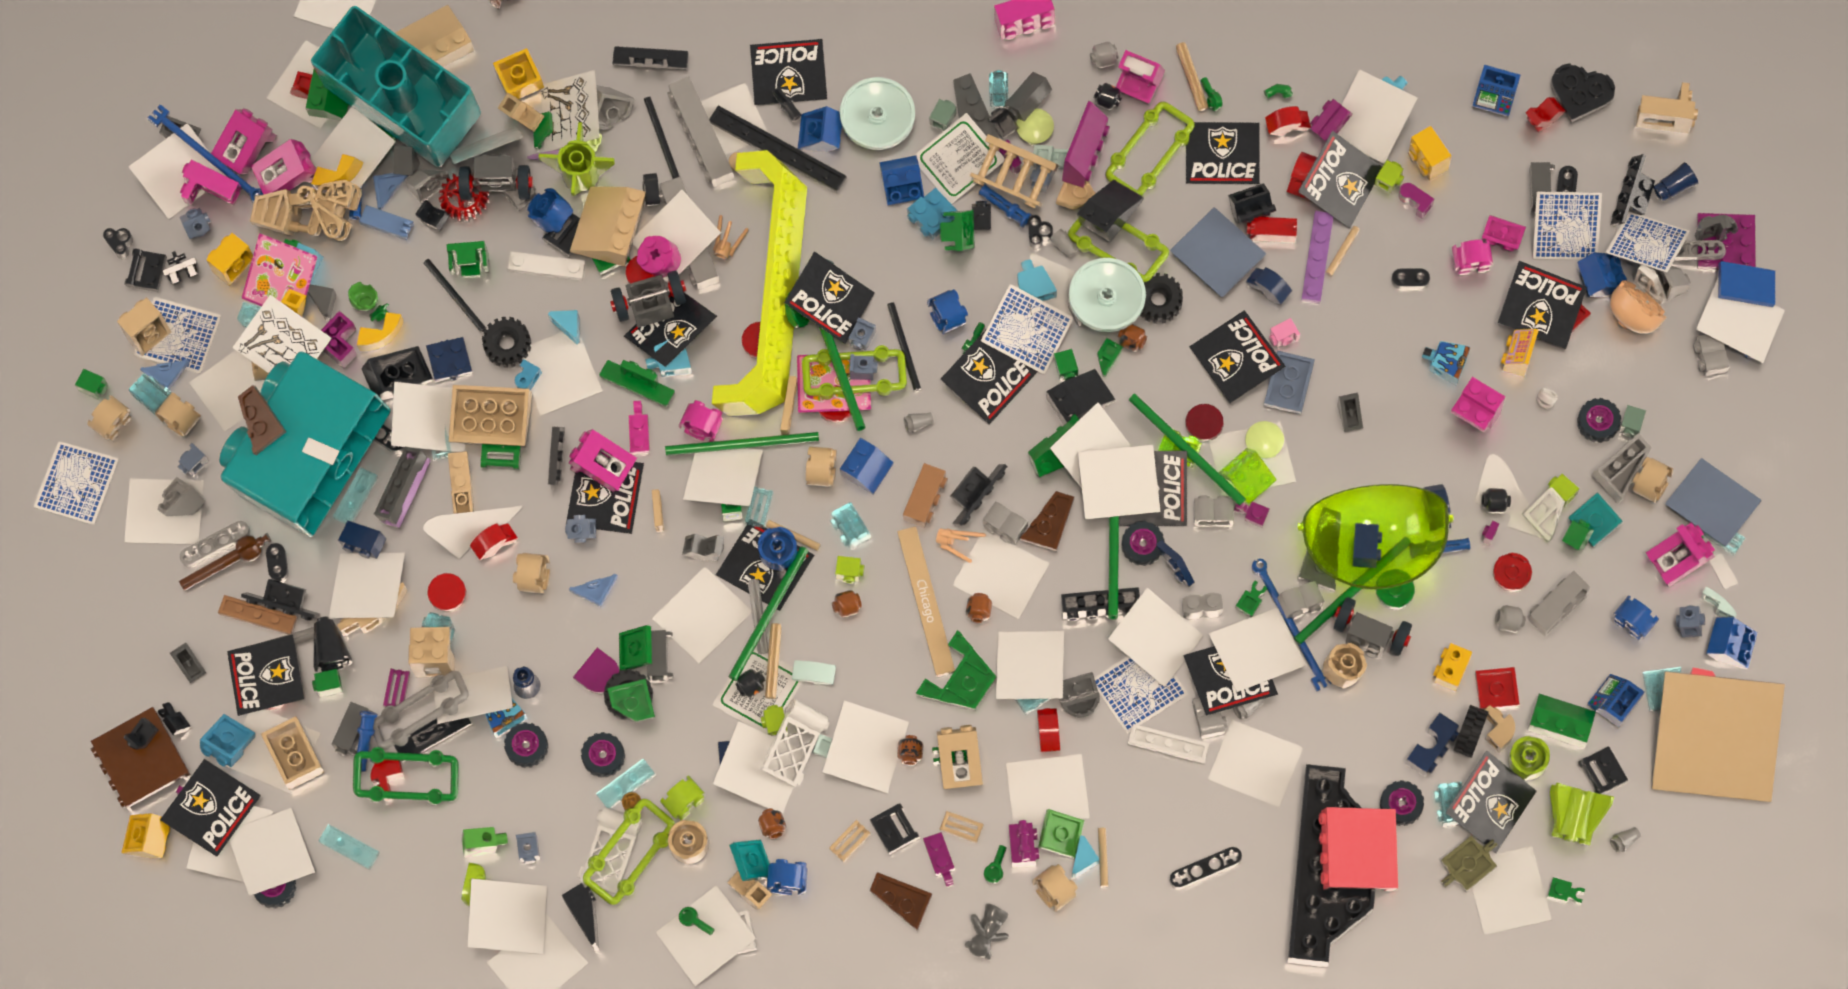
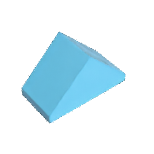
M550 311L548 313L550 321L575 344L580 343V317L578 311Z
M1080 835L1072 878H1077L1098 865L1100 861L1085 836Z

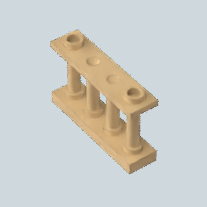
M988 134L985 141L989 143L988 147L990 148L978 175L971 172L970 176L974 178L973 182L984 186V183H987L1026 200L1024 204L1035 208L1036 205L1041 207L1042 203L1036 201L1047 174L1051 170L1056 172L1059 165ZM1001 148L1006 150L1005 154L1007 156L996 181L992 182L985 179V176L996 151H999ZM1020 156L1024 158L1022 161L1024 164L1011 190L1002 186L1013 159ZM1036 163L1041 165V172L1030 197H1027L1019 192L1030 167Z

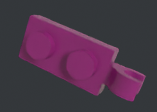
M942 832L923 838L936 876H943L946 887L954 885L950 872L954 871L955 868Z

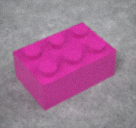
M1011 0L994 5L995 23L1001 40H1010L1020 34H1031L1034 30L1040 28L1048 29L1055 24V9L1052 0Z

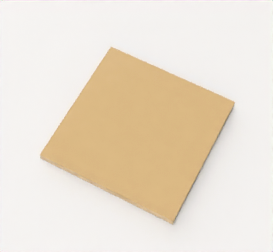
M1665 671L1652 789L1771 802L1785 684Z

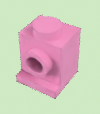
M1291 318L1270 329L1269 339L1273 346H1286L1293 339L1296 342L1299 341L1300 333Z

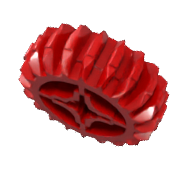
M453 173V179L447 178L448 184L442 183L443 189L439 190L441 195L438 198L439 202H441L440 206L450 214L452 219L456 216L458 221L465 217V220L468 222L470 216L476 219V213L482 215L481 209L486 210V203H489L488 196L490 193L479 192L478 195L472 192L471 200H461L459 189H455L457 188L456 179L459 176L456 177V174ZM451 198L454 199V201H457L459 204V208L452 205L449 202V199Z

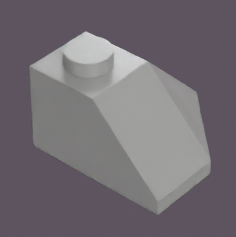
M596 85L599 129L609 130L613 127L612 124L620 119L624 120L630 115L635 99L610 87Z
M420 169L414 172L412 176L409 175L405 182L407 188L420 203H423L442 188V183L448 184L446 179L450 177L446 171Z
M1671 266L1668 272L1654 269L1659 277L1667 301L1688 291L1690 279L1680 268Z
M176 477L163 491L162 497L164 501L163 504H159L157 510L165 516L193 515L202 508L205 500L192 486Z

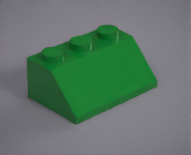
M313 69L306 103L308 115L342 120L348 112L349 104L326 89L315 69Z
M1539 693L1528 731L1585 748L1596 711Z

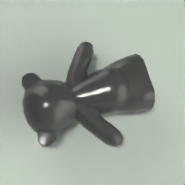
M986 904L984 918L981 922L976 914H972L971 922L978 935L973 937L971 941H967L965 947L969 948L974 956L990 960L992 957L990 953L991 942L1003 941L1009 937L1007 933L996 934L1009 914L992 904Z

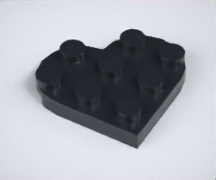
M1571 63L1558 67L1551 79L1553 92L1561 106L1566 110L1565 113L1571 122L1604 108L1614 98L1615 85L1609 75L1597 73V71L1587 73L1583 67L1571 65Z

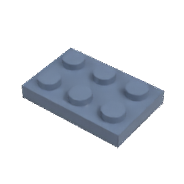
M1277 350V355L1286 367L1271 376L1264 406L1301 415L1315 359Z

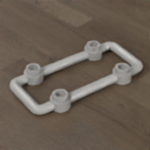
M451 671L445 676L437 675L432 679L430 685L395 707L392 705L385 707L381 715L375 718L373 729L375 733L373 735L378 747L384 750L394 744L404 746L408 742V736L444 713L454 715L458 711V705L464 702L469 695L461 673L459 671ZM455 679L461 693L454 699L452 697L444 699L438 709L404 730L402 728L394 730L390 738L384 741L378 727L385 721L395 723L401 711L435 690L440 693L445 692L449 687L448 682Z

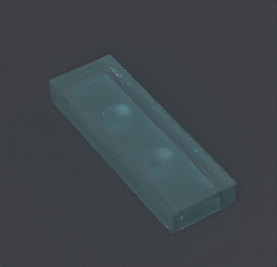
M360 467L333 518L346 524L347 520L354 522L378 476Z
M642 759L596 793V795L605 807L611 809L622 801L625 794L637 790L653 778L655 773L647 762Z
M329 824L319 839V843L369 870L380 854L379 851Z

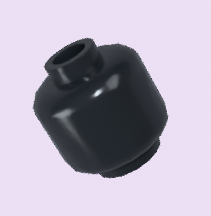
M1108 83L1099 84L1093 97L1096 105L1107 110H1112L1114 106L1118 108L1122 99L1119 96L1120 89Z
M1488 488L1486 492L1482 493V508H1485L1488 513L1502 514L1506 511L1507 507H1510L1511 496L1507 495L1505 489Z
M749 669L739 676L735 685L743 697L752 698L764 690L763 682L766 680L760 671L756 672L753 669Z

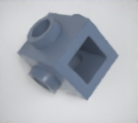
M200 208L190 209L186 214L179 217L189 239L203 236L210 230L208 223L211 221L207 213H202Z
M574 515V519H568L565 526L568 539H574V543L586 542V539L596 538V519H585V515Z
M1689 605L1680 607V615H1676V624L1680 628L1682 637L1702 636L1705 614H1701L1699 606Z

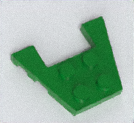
M957 630L948 646L963 655L964 658L943 689L925 678L916 695L976 710L997 677L963 637L962 633Z

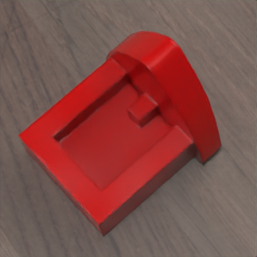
M298 71L290 94L307 99L312 74Z

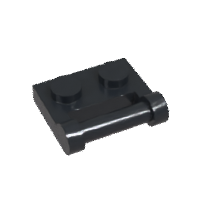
M573 213L565 221L566 223L568 220H571V223L557 240L554 237L558 232L554 231L548 232V234L545 233L542 237L547 244L552 245L568 257L572 254L570 249L580 220Z
M136 248L133 249V259L124 285L130 288L158 292L167 256ZM140 258L145 259L141 279L136 281Z
M1609 746L1578 761L1579 766L1583 767L1593 784L1595 793L1605 794L1628 782V778ZM1590 763H1595L1607 785L1602 786Z
M901 803L870 819L889 855L920 838L905 816ZM896 814L908 835L907 837H902L891 818L892 815Z

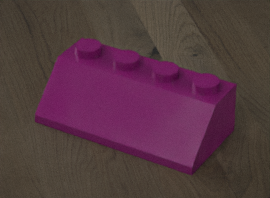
M1090 101L1086 105L1064 160L1062 176L1063 182L1084 188L1086 181L1089 182L1093 172L1091 168L1092 166L1095 167L1098 161L1097 152L1102 151L1104 145L1103 137H1107L1110 126H1107L1108 117Z

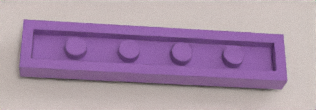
M1315 211L1302 302L1320 304L1333 222V216L1328 212Z

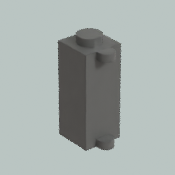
M1032 72L1007 100L1004 108L1008 109V113L1014 119L1018 118L1025 121L1051 92L1052 88L1047 78Z
M1531 162L1529 168L1531 212H1536L1537 192H1551V171L1555 170V165L1550 164V162Z
M666 630L651 631L652 664L647 665L648 680L652 681V683H663L664 680L674 678L673 673H668V637H672L673 632H666Z
M350 702L332 741L335 752L346 756V754L355 755L357 753L355 748L360 736L357 731L361 723L360 711H373Z

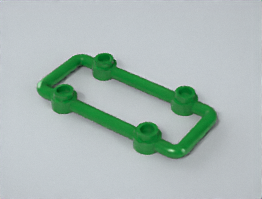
M375 747L371 751H359L353 759V792L357 797L369 798L374 803H378L382 799L424 800L430 805H438L441 801H454L458 796V760L454 756L443 755L439 750H433L429 754L385 752L380 747ZM361 759H369L374 764H379L383 760L428 762L433 767H437L441 763H451L450 794H442L439 789H432L428 793L384 791L379 786H374L370 790H361Z

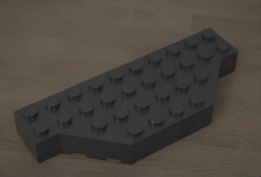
M1306 764L1288 963L1328 967L1330 946L1368 917L1374 909L1375 889L1329 888L1324 890L1321 883V873L1323 872V864L1320 863L1322 844L1319 841V836L1322 832V825L1319 824L1321 810L1327 807L1361 808L1344 788L1346 768Z

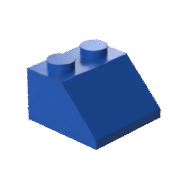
M825 106L803 113L797 149L819 152L839 149L842 129L840 112Z
M860 438L842 464L840 474L845 479L874 495L894 462L876 446Z

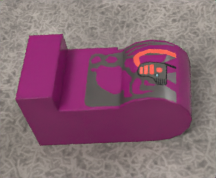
M1412 183L1401 185L1399 199L1403 203H1409L1416 208V215L1423 219L1433 206L1434 198Z

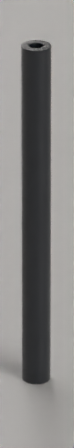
M651 97L644 98L645 105L672 179L680 177L652 99Z
M425 260L423 264L480 333L484 332V329H486L485 325L431 260Z
M888 303L887 306L901 351L905 355V364L914 392L920 391L921 386L895 303Z

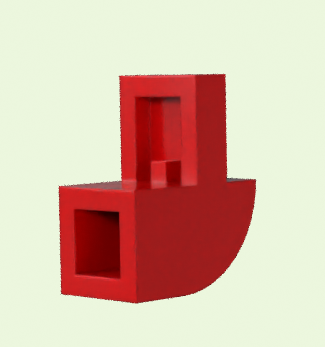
M1547 97L1537 108H1529L1525 113L1528 116V121L1540 132L1556 122L1566 110L1554 97Z
M1298 106L1281 108L1265 117L1269 135L1284 136L1292 130L1308 131L1311 127L1308 112L1299 110Z
M1305 152L1300 153L1291 174L1287 189L1288 193L1305 198L1298 191L1315 163L1316 156Z
M496 523L478 534L470 544V547L478 559L483 560L494 556L500 547L515 543L518 537L508 523L500 526Z
M1057 708L1037 710L1041 752L1060 751Z
M383 760L379 764H374L370 774L373 785L379 784L377 786L381 787L384 791H391L389 781L404 777L401 761Z

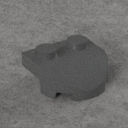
M1718 215L1712 218L1707 216L1700 220L1694 236L1697 241L1714 236L1717 240L1724 241L1727 239L1728 233L1732 232V234H1735L1739 228L1735 220L1727 215Z
M1093 672L1063 680V698L1059 700L1064 710L1070 715L1078 718L1089 716L1100 702V694Z

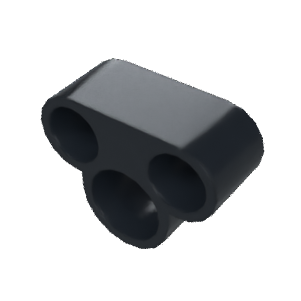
M657 173L643 174L642 188L646 192V206L660 205Z
M1031 215L1029 217V244L1031 248L1039 249L1043 242L1050 240V237L1053 235V227L1051 223L1041 221L1038 215ZM1045 228L1048 229L1050 233L1048 235H1042L1040 234V230Z
M107 228L103 232L105 241L118 258H127L129 255L128 247L133 243L130 231L126 228H120L117 231ZM121 235H128V238L126 240H119Z

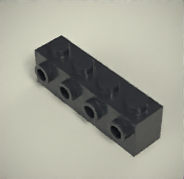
M1139 587L1118 589V614L1126 615L1140 597ZM1108 590L1061 594L1063 619L1076 621L1083 617H1087V619H1097L1098 616L1105 615L1108 617Z

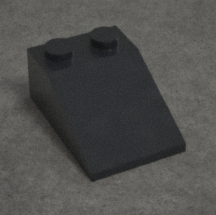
M1113 179L1086 201L1077 213L1081 225L1111 242L1142 203L1144 197Z
M419 346L370 358L361 368L370 390L375 392L382 400L394 397V382L423 385L433 380Z
M1096 369L1063 381L1046 391V399L1063 425L1069 422L1074 414L1080 420L1097 403L1104 408L1116 401Z
M580 883L561 896L597 953L599 951L597 914L594 904L596 899L589 886L584 887Z

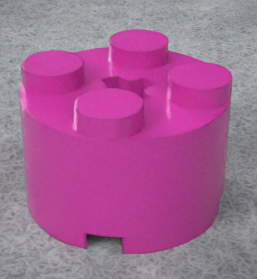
M648 236L638 249L637 262L654 276L662 275L664 278L667 277V273L677 271L681 263V254L678 247L662 236Z
M1482 239L1462 242L1461 247L1452 246L1455 270L1459 272V275H1468L1471 270H1478L1479 273L1487 272L1489 267L1493 265L1489 240H1486V243H1483Z
M695 400L694 403L687 405L679 423V428L681 429L683 426L686 434L698 440L704 441L705 438H709L708 442H713L723 421L721 417L722 412L714 408L711 410L705 407V404L701 401Z

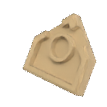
M1086 181L1084 188L1064 182L1056 204L1075 210L1082 207L1096 192L1093 191L1088 181Z

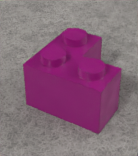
M338 311L321 329L322 332L331 337L323 351L345 369L357 356L355 349L346 342L356 331V328L349 318Z

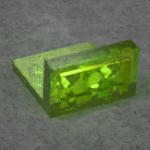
M1249 448L1243 450L1218 472L1226 480L1231 481L1236 490L1246 498L1245 502L1248 504L1276 481L1275 476L1256 450Z

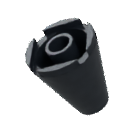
M327 616L318 618L317 622L314 623L313 667L315 672H318V669H321L322 672L334 669L340 670L343 669V664L348 663V666L353 663L352 658L333 619H329Z

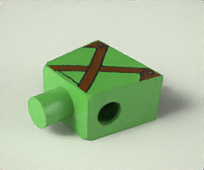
M494 827L464 829L461 838L464 858L495 853L497 845L508 844L506 832L495 834Z

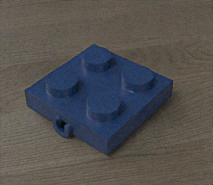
M463 337L426 345L435 383L449 379L455 381L458 377L472 374Z

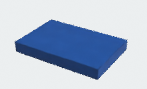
M1721 261L1719 263L1718 298L1774 307L1775 270Z

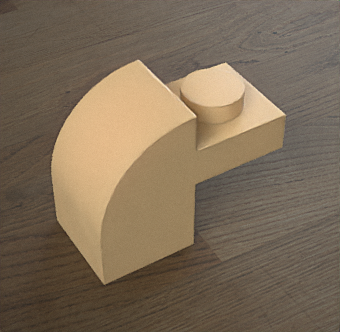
M508 92L498 106L499 110L534 132L544 118V115Z
M1489 705L1485 709L1489 711L1486 719L1495 728L1487 734L1485 740L1500 753L1510 744L1514 736L1515 722L1510 714L1503 718V714L1498 708H1493Z
M739 871L727 882L742 899L755 909H760L772 896V893L759 881L742 882Z

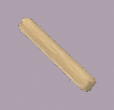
M1185 42L1176 45V49L1199 111L1208 109V104Z
M772 623L770 626L765 690L767 699L776 698L781 624Z

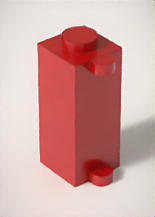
M1257 217L1251 223H1247V234H1250L1252 241L1296 243L1297 218Z

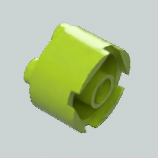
M1524 736L1518 739L1511 748L1508 757L1509 767L1523 780L1536 779L1545 772L1550 760V751L1542 739ZM1526 755H1527V757H1531V756H1532V757H1533L1532 761H1531L1530 759L1527 760V759H1526Z
M689 775L686 776V782L682 779L666 793L669 796L666 800L663 797L660 800V803L675 819L679 818L681 821L690 814L689 811L693 806L697 808L705 801V792Z

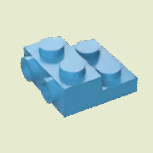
M935 187L924 198L920 197L907 208V217L913 224L917 223L920 226L919 229L925 237L929 236L933 240L940 234L941 222H951L954 220V216H943V212L958 210Z
M223 714L200 739L201 752L207 757L211 755L215 757L217 762L223 767L226 765L232 767L243 756V750L255 738V732Z

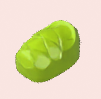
M470 862L461 897L466 906H470L471 879L486 880L484 868L479 864Z

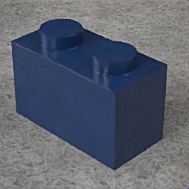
M347 520L338 541L343 546L342 549L349 553L355 551L364 558L369 559L372 557L377 559L387 538L381 531Z
M1355 523L1353 567L1376 568L1377 561H1381V549H1377L1378 544H1382V532H1378L1379 524Z

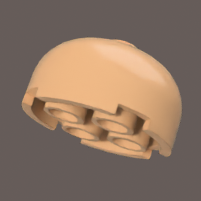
M1623 280L1613 291L1610 299L1611 310L1619 320L1618 323L1623 328H1628L1637 333L1653 332L1667 318L1663 315L1665 313L1664 309L1647 292L1644 293L1639 289H1635V284Z

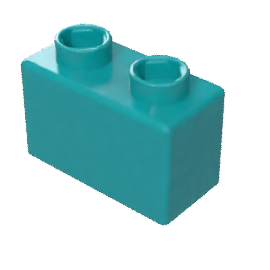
M352 6L311 58V64L326 89L403 144L413 147L417 154L436 167H441L481 115L480 107L469 85L357 6Z
M301 351L296 354L291 364L286 361L276 364L267 375L261 388V395L286 430V433L259 454L254 455L252 442L247 433L248 428L241 426L226 440L220 453L219 462L225 468L221 473V480L240 497L308 537H312L388 418L391 409L375 392ZM308 438L339 451L333 465L302 452Z

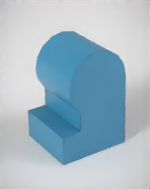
M523 359L520 364L522 372L516 375L515 384L517 388L531 390L542 372L539 367Z

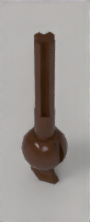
M268 533L257 539L252 535L243 536L237 541L235 550L181 579L179 583L185 591L241 559L245 562L254 561L260 556L261 547L265 545V542H271L272 540Z

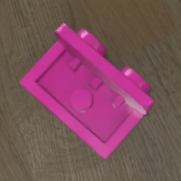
M1489 215L1482 238L1485 239V242L1489 240L1491 245L1499 243L1503 245L1504 249L1514 251V249H1519L1526 227Z

